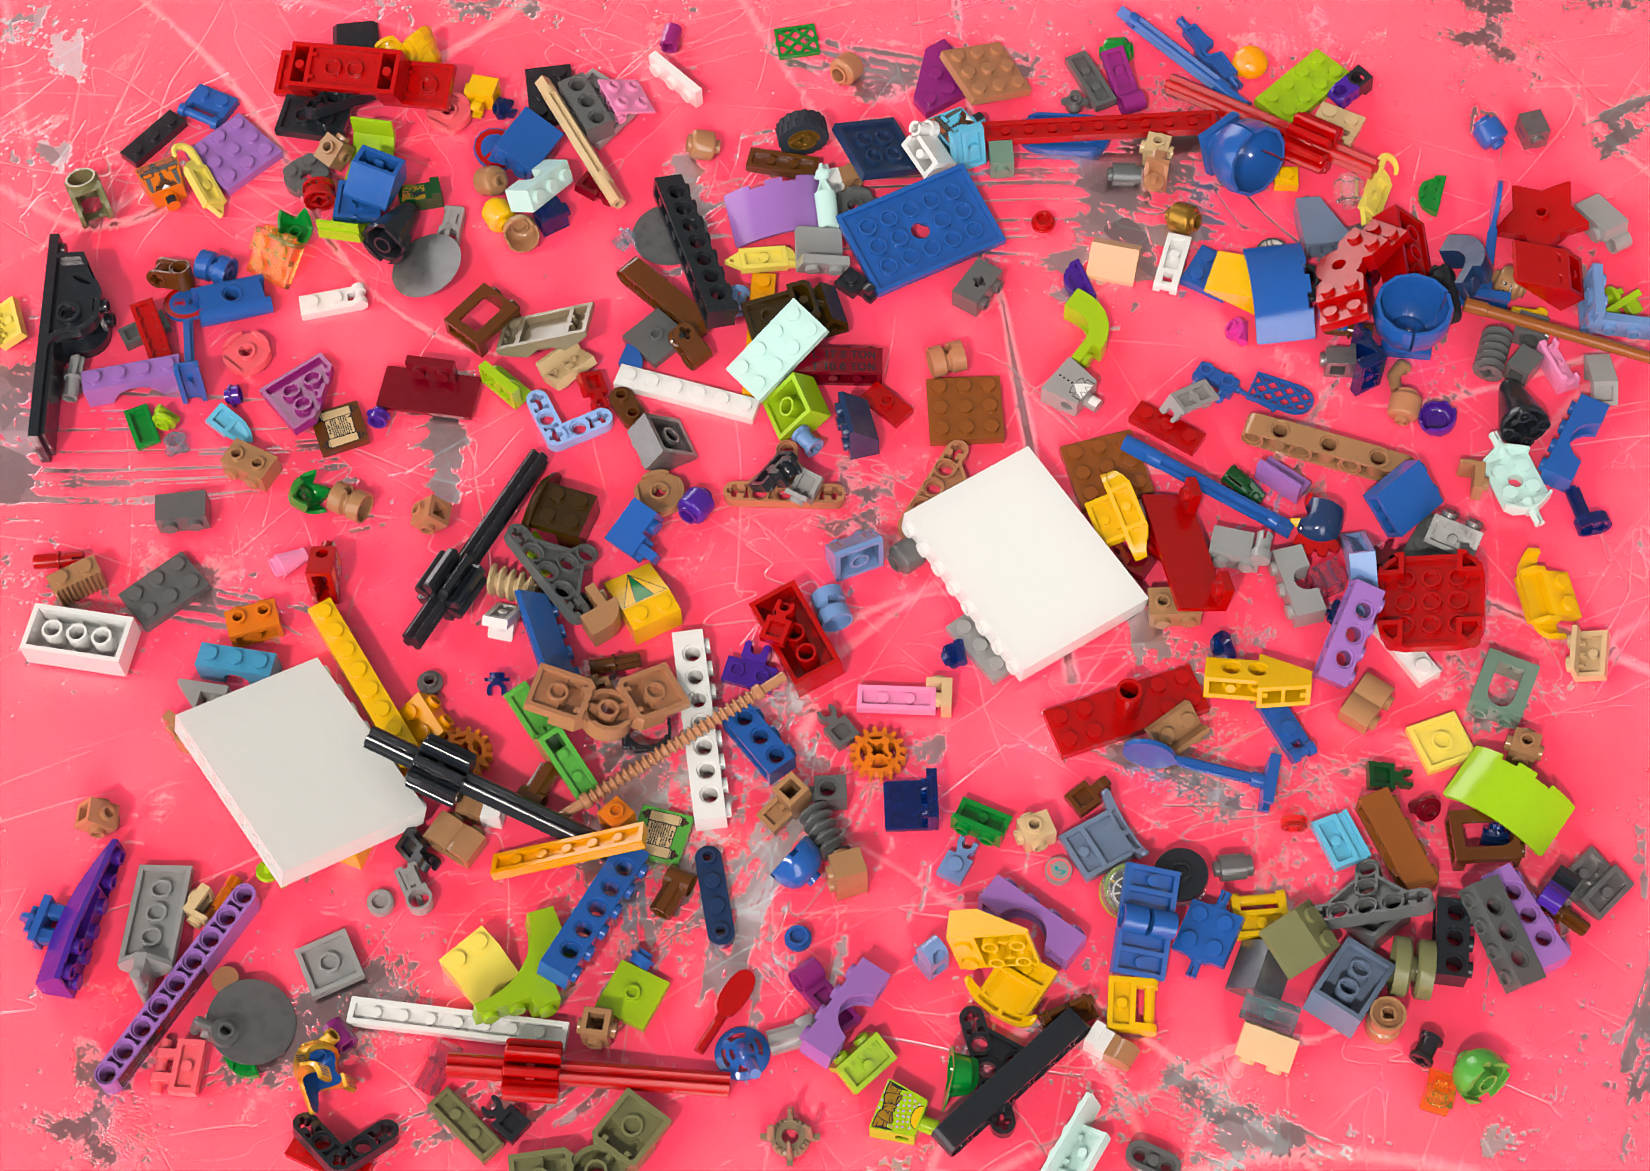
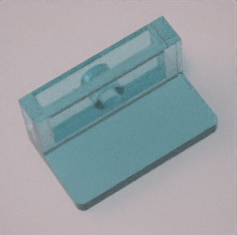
M1248 989L1238 1017L1293 1036L1302 1008Z

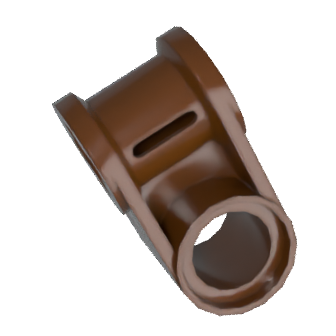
M159 257L155 262L156 266L154 269L146 274L147 281L156 288L185 292L196 285L190 263L187 260Z
M686 322L680 323L669 332L668 341L670 345H672L683 363L691 371H695L713 356L710 347L701 339L691 324ZM680 333L685 335L682 339L678 336Z

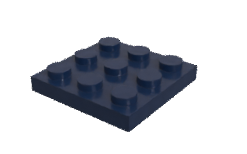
M894 117L834 124L832 131L861 181L921 174L901 145L905 141L906 136Z

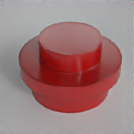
M1042 210L1032 217L1031 226L1038 233H1049L1055 227V219L1050 212Z

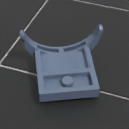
M1108 788L1101 792L1106 811L1058 836L1059 842L1086 884L1135 857L1142 859L1149 854V850L1141 845L1127 825Z

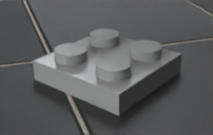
M345 928L294 950L314 1001L366 978Z

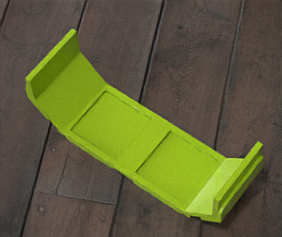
M350 117L354 132L353 147L356 148L352 154V160L362 145L394 156L396 132L392 121ZM349 166V169H348V172H347V175H346L345 180H347L348 173H349V170H350V166ZM333 217L331 221L316 219L317 232L320 238L358 243L363 242L364 235H362V232L369 225V223L333 221Z

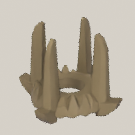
M791 1106L787 1108V1118H783L775 1125H768L767 1133H760V1140L770 1142L773 1150L778 1155L786 1158V1166H793V1158L801 1156L807 1151L811 1142L819 1141L821 1137L820 1133L813 1134L810 1125L805 1124L798 1118H794V1107ZM787 1130H794L799 1135L798 1140L793 1144L790 1143V1140H787V1143H785L782 1139L783 1133Z

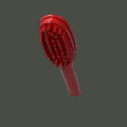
M740 970L736 972L723 987L716 1003L718 1012L694 1048V1051L698 1054L703 1055L725 1020L740 1011L749 999L755 985V976L751 971Z

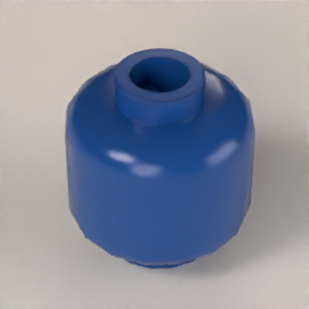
M1488 114L1474 123L1472 135L1483 150L1492 148L1495 151L1506 143L1504 139L1508 135V130L1497 116L1490 117Z

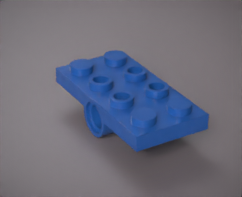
M1133 862L1125 863L1109 972L1140 978H1152L1159 982H1165L1170 943L1175 938L1179 925V916L1175 913L1181 872Z

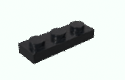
M169 109L120 151L121 157L135 168H140L188 127L186 120Z

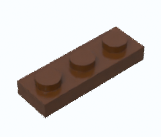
M751 147L746 162V171L796 179V175H815L820 162L819 157Z

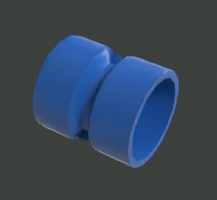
M202 249L195 259L193 273L198 279L219 283L236 279L239 264L236 258L224 254L220 255L209 249Z

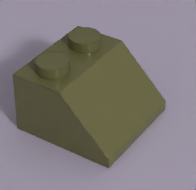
M1310 898L1288 910L1258 932L1289 980L1341 946Z

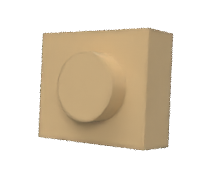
M201 882L199 887L189 894L187 903L182 908L187 916L186 921L196 929L204 928L209 922L208 917L204 914L216 898L211 887Z

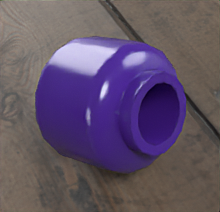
M704 487L689 488L678 501V513L689 524L704 522L715 507L712 493Z

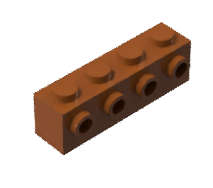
M1385 787L1358 798L1355 811L1395 884L1405 890L1416 888L1435 890L1439 880V872L1433 863L1430 864L1426 857V849L1422 841L1416 839L1410 819L1404 817L1401 812L1397 796L1395 794L1392 795L1389 788Z

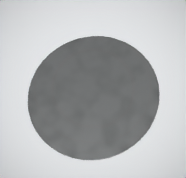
M658 207L648 210L637 220L633 228L632 239L635 249L643 258L659 265L680 264ZM704 221L705 232H708L707 225Z
M444 234L426 235L410 243L404 258L393 266L392 280L395 288L401 294L414 298L425 297L441 290L452 280L460 266L461 250L458 243L450 236Z
M244 979L227 985L214 997L207 1012V1019L213 1022L221 1018H229L236 1022L239 1027V1036L235 1044L229 1048H219L216 1046L215 1048L231 1061L244 1065H260L279 1057L289 1047L296 1030V1015L289 998L278 987L262 980ZM223 1027L220 1029L223 1035L230 1034L228 1028Z

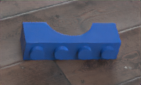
M1581 394L1577 402L1572 401L1567 411V415L1570 416L1568 421L1562 420L1557 431L1560 436L1558 439H1552L1547 452L1551 453L1549 458L1543 457L1538 467V471H1541L1540 477L1545 485L1567 494L1581 464V461L1574 455L1570 443L1582 437H1596L1610 405L1584 394Z

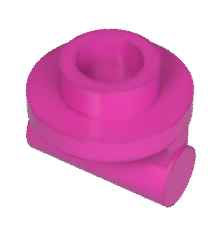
M1235 317L1225 327L1226 338L1238 342L1241 346L1247 345L1248 321Z

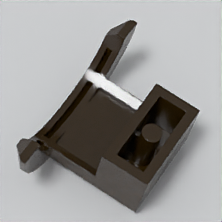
M553 472L543 478L536 487L525 510L521 524L530 533L531 528L556 535L558 545L573 548L580 544H586L600 513L597 495L559 485L562 479L561 473Z

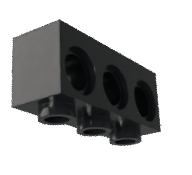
M1437 896L1432 919V940H1435L1437 944V969L1434 984L1463 988L1467 979H1471L1473 975V962H1469V953H1472L1474 949V936H1470V927H1473V923L1461 899ZM1454 913L1459 916L1460 920H1454L1448 914ZM1447 939H1455L1459 945H1451ZM1452 964L1457 967L1458 971H1450L1446 965Z

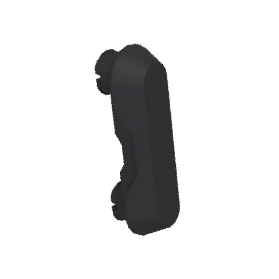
M1442 264L1441 266L1434 265L1429 270L1430 277L1436 279L1450 293L1454 306V315L1450 325L1458 323L1462 318L1458 290L1454 284L1456 281L1455 273L1447 264Z

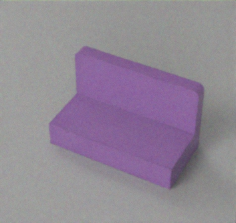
M1271 456L1266 461L1260 459L1257 463L1254 478L1294 504L1302 498L1311 486L1309 480Z

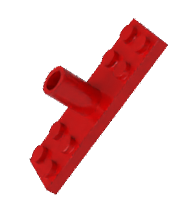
M1190 664L1138 681L1131 678L1123 679L1117 684L1116 688L1044 710L1043 718L1061 760L1144 734L1146 733V727L1184 700L1191 702L1197 716L1209 713L1210 707L1206 698L1203 697V692Z

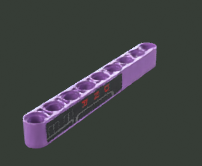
M242 883L233 889L94 1071V1078L105 1093L110 1095L117 1094L125 1088L259 912L261 900L252 885ZM252 897L249 902L241 903L244 898ZM236 918L233 923L225 925L228 919ZM219 940L215 946L208 947L211 941ZM202 962L198 968L191 969L194 963ZM185 984L181 990L174 991L178 985ZM168 1006L165 1012L157 1014L161 1007ZM151 1028L147 1035L140 1036L143 1030ZM133 1051L129 1058L122 1059L126 1052ZM116 1074L112 1081L105 1082L109 1075Z

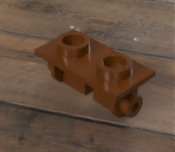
M1083 993L1081 997L1053 1009H1046L1043 1011L1044 1013L1037 1016L1043 1029H1045L1070 1007L1086 1022L1098 1018L1099 1014L1093 1006L1095 1001L1092 994L1087 995Z

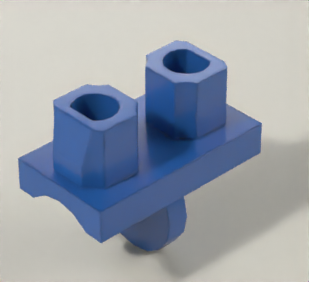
M44 894L39 907L32 906L30 913L22 912L19 920L25 923L23 932L28 933L26 939L34 944V949L42 950L43 946L49 945L54 932V928H51L53 921H59L65 905L56 902L52 895Z

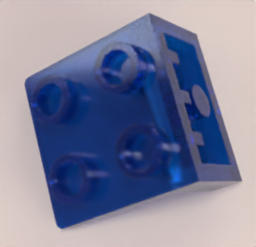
M1361 323L1355 324L1351 343H1356L1357 362L1350 386V391L1355 397L1380 385L1387 360L1384 348L1378 346L1370 330L1364 328Z
M926 768V778H921V780L883 782L886 832L939 830L937 768Z

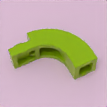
M1077 288L1065 303L1063 319L1075 324L1085 333L1086 338L1072 355V359L1082 368H1088L1093 359L1100 362L1104 357L1107 349L1109 322L1101 304L1094 297Z

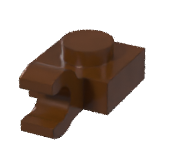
M1105 775L1091 786L1084 780L1066 793L1064 800L1081 819L1102 804V799L1099 796H1101V792L1104 789L1108 788L1111 790L1110 785L1112 783Z

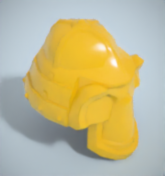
M424 25L410 34L403 43L391 35L380 39L375 44V48L402 50L411 61L441 63L442 61L431 26Z

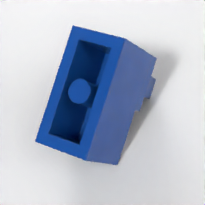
M634 497L604 538L637 563H641L645 558L656 566L662 557L651 549L654 544L650 539L661 530L664 519L657 512Z

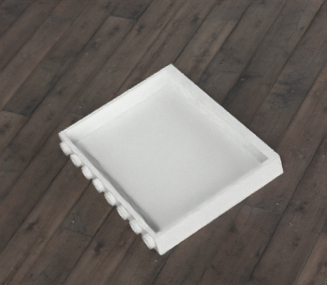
M1029 446L904 513L901 526L904 535L907 538H912L917 543L916 548L920 556L928 560L933 573L937 577H941L949 594L955 596L960 602L964 614L972 618L977 631L982 636L985 635L990 642L993 652L1001 656L1008 672L1011 675H1015L1020 682L1142 612L1149 599Z
M318 657L175 716L176 734L281 888L404 833L409 827H417L424 823L425 812L427 811L425 801L422 797H418L414 790L405 786L406 779L399 771L396 762L363 747L371 727L367 721L362 720L355 704L349 702L342 686L336 684L329 668L326 665L323 666Z

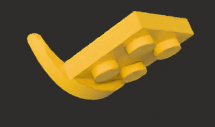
M1042 962L1041 964L1027 967L1006 966L994 968L981 988L978 987L970 975L965 977L964 982L972 998L988 1013L1014 1027L1027 1028L1032 1026L1038 1018L1036 1014L1032 1015V1013L1058 977V971Z

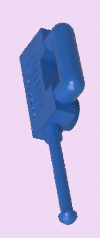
M1202 361L1192 374L1191 380L1193 382L1191 384L1206 379L1211 386L1218 389L1216 393L1220 398L1215 401L1217 404L1222 403L1225 398L1230 400L1234 393L1245 397L1248 393L1240 387L1241 381L1215 368L1211 363ZM1262 405L1263 407L1271 410V412L1276 411V409Z

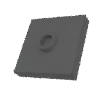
M656 308L622 335V339L626 344L628 343L636 347L641 353L642 358L656 369L676 353L668 341V334L678 324L659 308ZM680 333L678 336L682 339L685 335Z

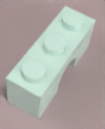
M545 159L532 169L533 179L518 180L507 188L505 193L511 212H535L572 183L573 178L568 161Z

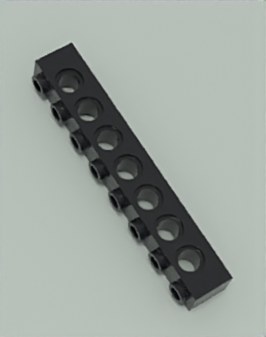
M682 174L654 177L653 197L706 329L735 325L736 315L739 314V305L737 300H733L731 285L726 283L724 268L719 266L717 251L712 249L710 234L705 232L703 217L698 215L697 203L695 199L691 198L689 184L685 183Z

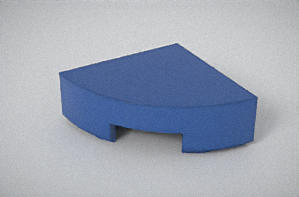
M627 343L619 359V367L621 364L643 369L641 353L636 347Z

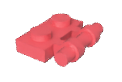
M162 1038L160 1047L155 1052V1059L157 1061L155 1071L150 1076V1083H152L150 1093L161 1095L163 1085L169 1084L167 1091L169 1095L198 1097L208 1047L207 1041L178 1038L176 1049H172V1040ZM174 1060L171 1073H167L168 1061Z

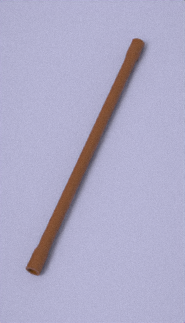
M1466 297L1463 304V312L1481 317H1489L1650 364V351L1502 309Z

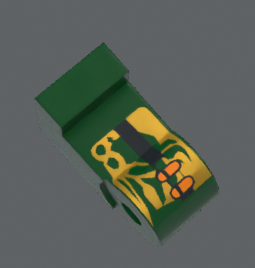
M438 176L430 177L429 182L403 185L398 192L399 205L403 202H410L415 204L419 211L444 207Z

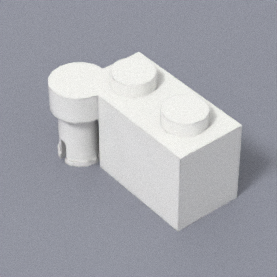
M925 120L923 122L912 121L910 123L909 132H912V134L901 145L924 179L956 165L938 138L940 126L936 121Z

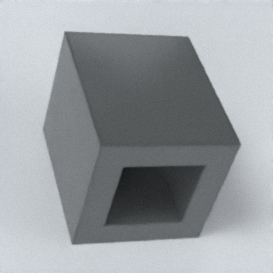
M1522 344L1507 362L1503 377L1515 379L1526 387L1539 371L1544 355L1540 354L1536 349Z

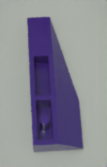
M113 838L96 858L77 885L60 916L35 983L43 994L74 999L77 990H80L82 987V974L85 965H88L91 961V948L94 940H97L99 937L101 918L108 911V898L111 890H114L116 887L117 871L119 866H122L125 861L126 853L118 839Z

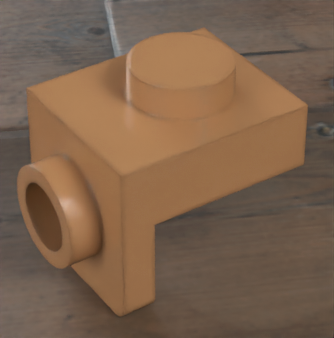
M1460 459L1456 476L1471 478L1470 500L1480 501L1483 491L1487 492L1489 486V477L1485 476L1486 462L1476 459Z

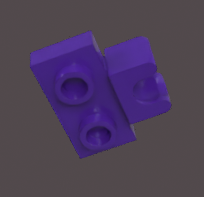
M747 640L741 658L728 656L721 681L751 690V687L755 684L761 685L779 673V670L769 666L772 648L769 645H765L760 654H753L752 642ZM773 690L766 694L771 696Z

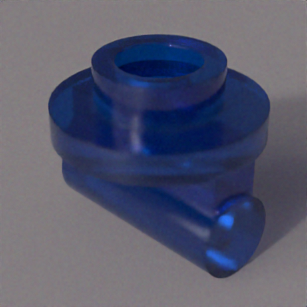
M1221 630L1212 636L1210 650L1214 655L1220 656L1225 654L1230 659L1237 657L1229 632Z
M956 639L953 643L943 646L941 659L945 666L956 669L959 666L968 664L963 639Z
M1489 822V825H1484L1482 828L1479 845L1500 846L1509 844L1510 831L1498 822Z

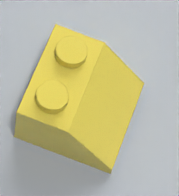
M482 925L439 959L445 975L473 1006L475 1003L498 993L518 974V970L501 946Z

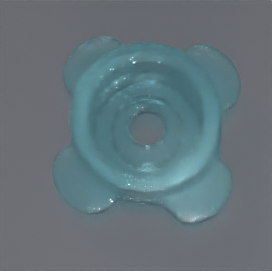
M171 432L164 437L163 444L166 445L165 454L168 457H173L175 454L187 453L190 449L189 445L186 444L187 435L183 432Z

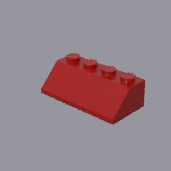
M1396 204L1373 216L1372 219L1408 230L1411 237L1379 268L1382 284L1396 275L1417 273L1430 277L1431 262L1424 223Z

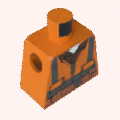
M170 156L134 169L142 189L155 207L166 206L169 211H175L181 206L179 200L185 199L188 196L178 156Z

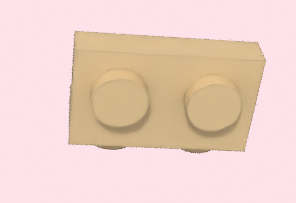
M578 343L566 350L555 348L536 362L544 382L558 391L568 387L576 379L579 372H588L590 368L597 364L594 356L581 349Z
M1578 624L1572 625V633L1568 634L1567 637L1570 657H1566L1565 662L1567 672L1571 673L1575 682L1607 681L1610 645L1609 631H1581Z

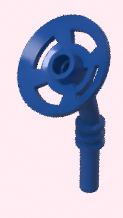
M736 1027L728 1030L719 1038L714 1051L715 1062L720 1071L731 1072L730 1079L736 1081L758 1079L769 1063L770 1047L766 1038L759 1031L750 1027ZM746 1033L745 1038H737L732 1042L727 1040L735 1034ZM755 1038H757L762 1045L763 1055L759 1054L758 1045L754 1040ZM749 1043H751V1044L753 1045L754 1051H753V1049L749 1046ZM722 1050H725L726 1059L730 1063L729 1067L722 1060ZM730 1050L734 1052V1060L730 1056ZM739 1065L743 1066L744 1068H747V1071L738 1072Z

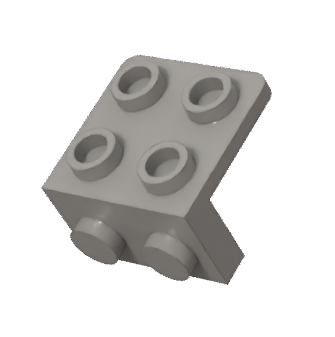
M810 226L796 227L794 231L796 272L838 276L847 270L850 266V256H843L842 232L840 229Z

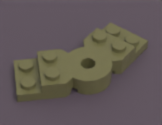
M627 1088L593 1129V1145L582 1148L575 1155L566 1147L508 1155L509 1171H593L595 1169H602L603 1171H639L656 1150L655 1145L671 1127L673 1122L668 1116L630 1088Z

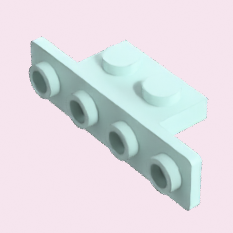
M1087 1091L1082 1100L1078 1102L1073 1116L1064 1126L1060 1138L1050 1150L1048 1158L1040 1171H1093L1111 1140L1108 1133L1090 1127L1101 1109V1105L1093 1093Z

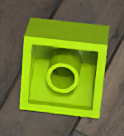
M792 372L762 402L779 441L791 439L794 431L802 425H808L810 432L815 431L831 416L814 377Z

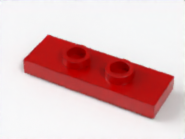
M150 297L129 304L148 359L173 355L153 298Z

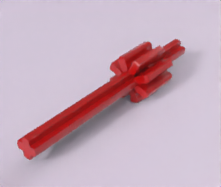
M1171 73L1170 78L1164 84V87H1166L1164 93L1204 110H1215L1218 116L1225 117L1234 111L1239 114L1240 120L1252 118L1272 124L1280 131L1285 141L1284 158L1281 159L1316 174H1326L1332 163L1371 180L1374 173H1377L1379 169V159L1343 145V139L1341 138L1344 135V130L1342 127L1309 113L1297 112L1291 123L1174 73Z
M509 1037L506 1040L504 1056L448 1052L447 1078L502 1081L501 1097L506 1101L556 1104L559 1100L560 1086L616 1090L630 1088L632 1091L729 1097L731 1072L562 1060L563 1043L553 1040Z

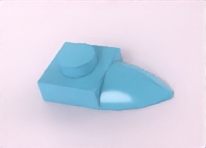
M222 402L205 420L207 425L224 438L228 437L232 440L238 438L247 443L253 442L252 433L247 423Z

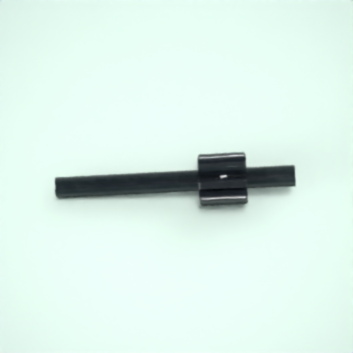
M531 449L459 553L454 548L438 552L414 588L419 593L416 598L423 605L401 635L404 638L402 641L407 646H413L416 650H420L443 616L445 620L454 621L455 618H463L487 581L486 577L483 576L485 570L479 563L548 464L546 461L548 457L543 452L538 453L535 449Z
M374 725L365 738L364 748L409 769L405 778L406 787L450 808L455 806L463 794L559 840L597 832L595 829L474 773L477 760L475 753L432 733L423 740L420 747ZM609 856L599 859L606 862Z

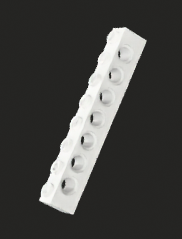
M703 629L672 632L677 681L691 702L688 709L681 711L684 733L687 731V727H694L693 723L699 724L700 719H707L706 715L712 716L713 711L718 712V706H712V699H717L715 683H709V676H714L712 660L707 661L706 654L711 653L709 638H704ZM691 657H697V658H698V659L695 660V661H689V660H688V659L691 658ZM694 680H701L698 684L691 683ZM696 703H704L702 707H694ZM713 728L709 729L710 733L704 732L703 737L697 736V741L691 740L689 746L685 744L696 832L727 828V818L732 817L730 801L725 802L724 794L729 793L727 777H721V770L726 769L724 753H718V746L723 745L721 730ZM704 749L710 750L708 754L699 753L701 750ZM706 773H712V774H714V775H713L712 777H710V778H703V777H702V776H703L704 774H706ZM708 797L717 798L714 802L705 801Z

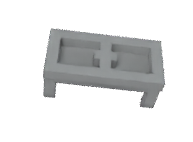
M1203 379L1170 393L1159 410L1162 414H1165L1171 409L1174 416L1170 422L1174 423L1185 414L1201 407L1202 409L1210 407L1220 397L1208 381Z

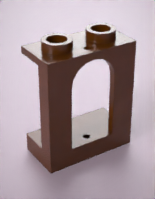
M484 282L444 318L448 334L483 358L489 352L487 342L513 318L521 317L520 307L514 300L505 298L496 287H490ZM486 299L499 308L500 311L476 332L461 320L482 300Z
M1476 809L1448 811L1444 820L1452 871H1463L1466 864L1512 861L1513 868H1518L1522 858L1525 857L1524 842L1520 841L1515 834L1506 828L1509 844L1466 847L1462 824L1497 821Z

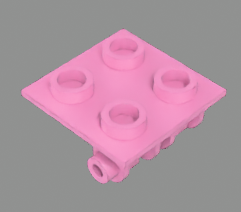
M637 79L597 80L600 85L599 94L602 95L608 111L613 113L616 122L619 124L626 121L627 114H655L653 106Z

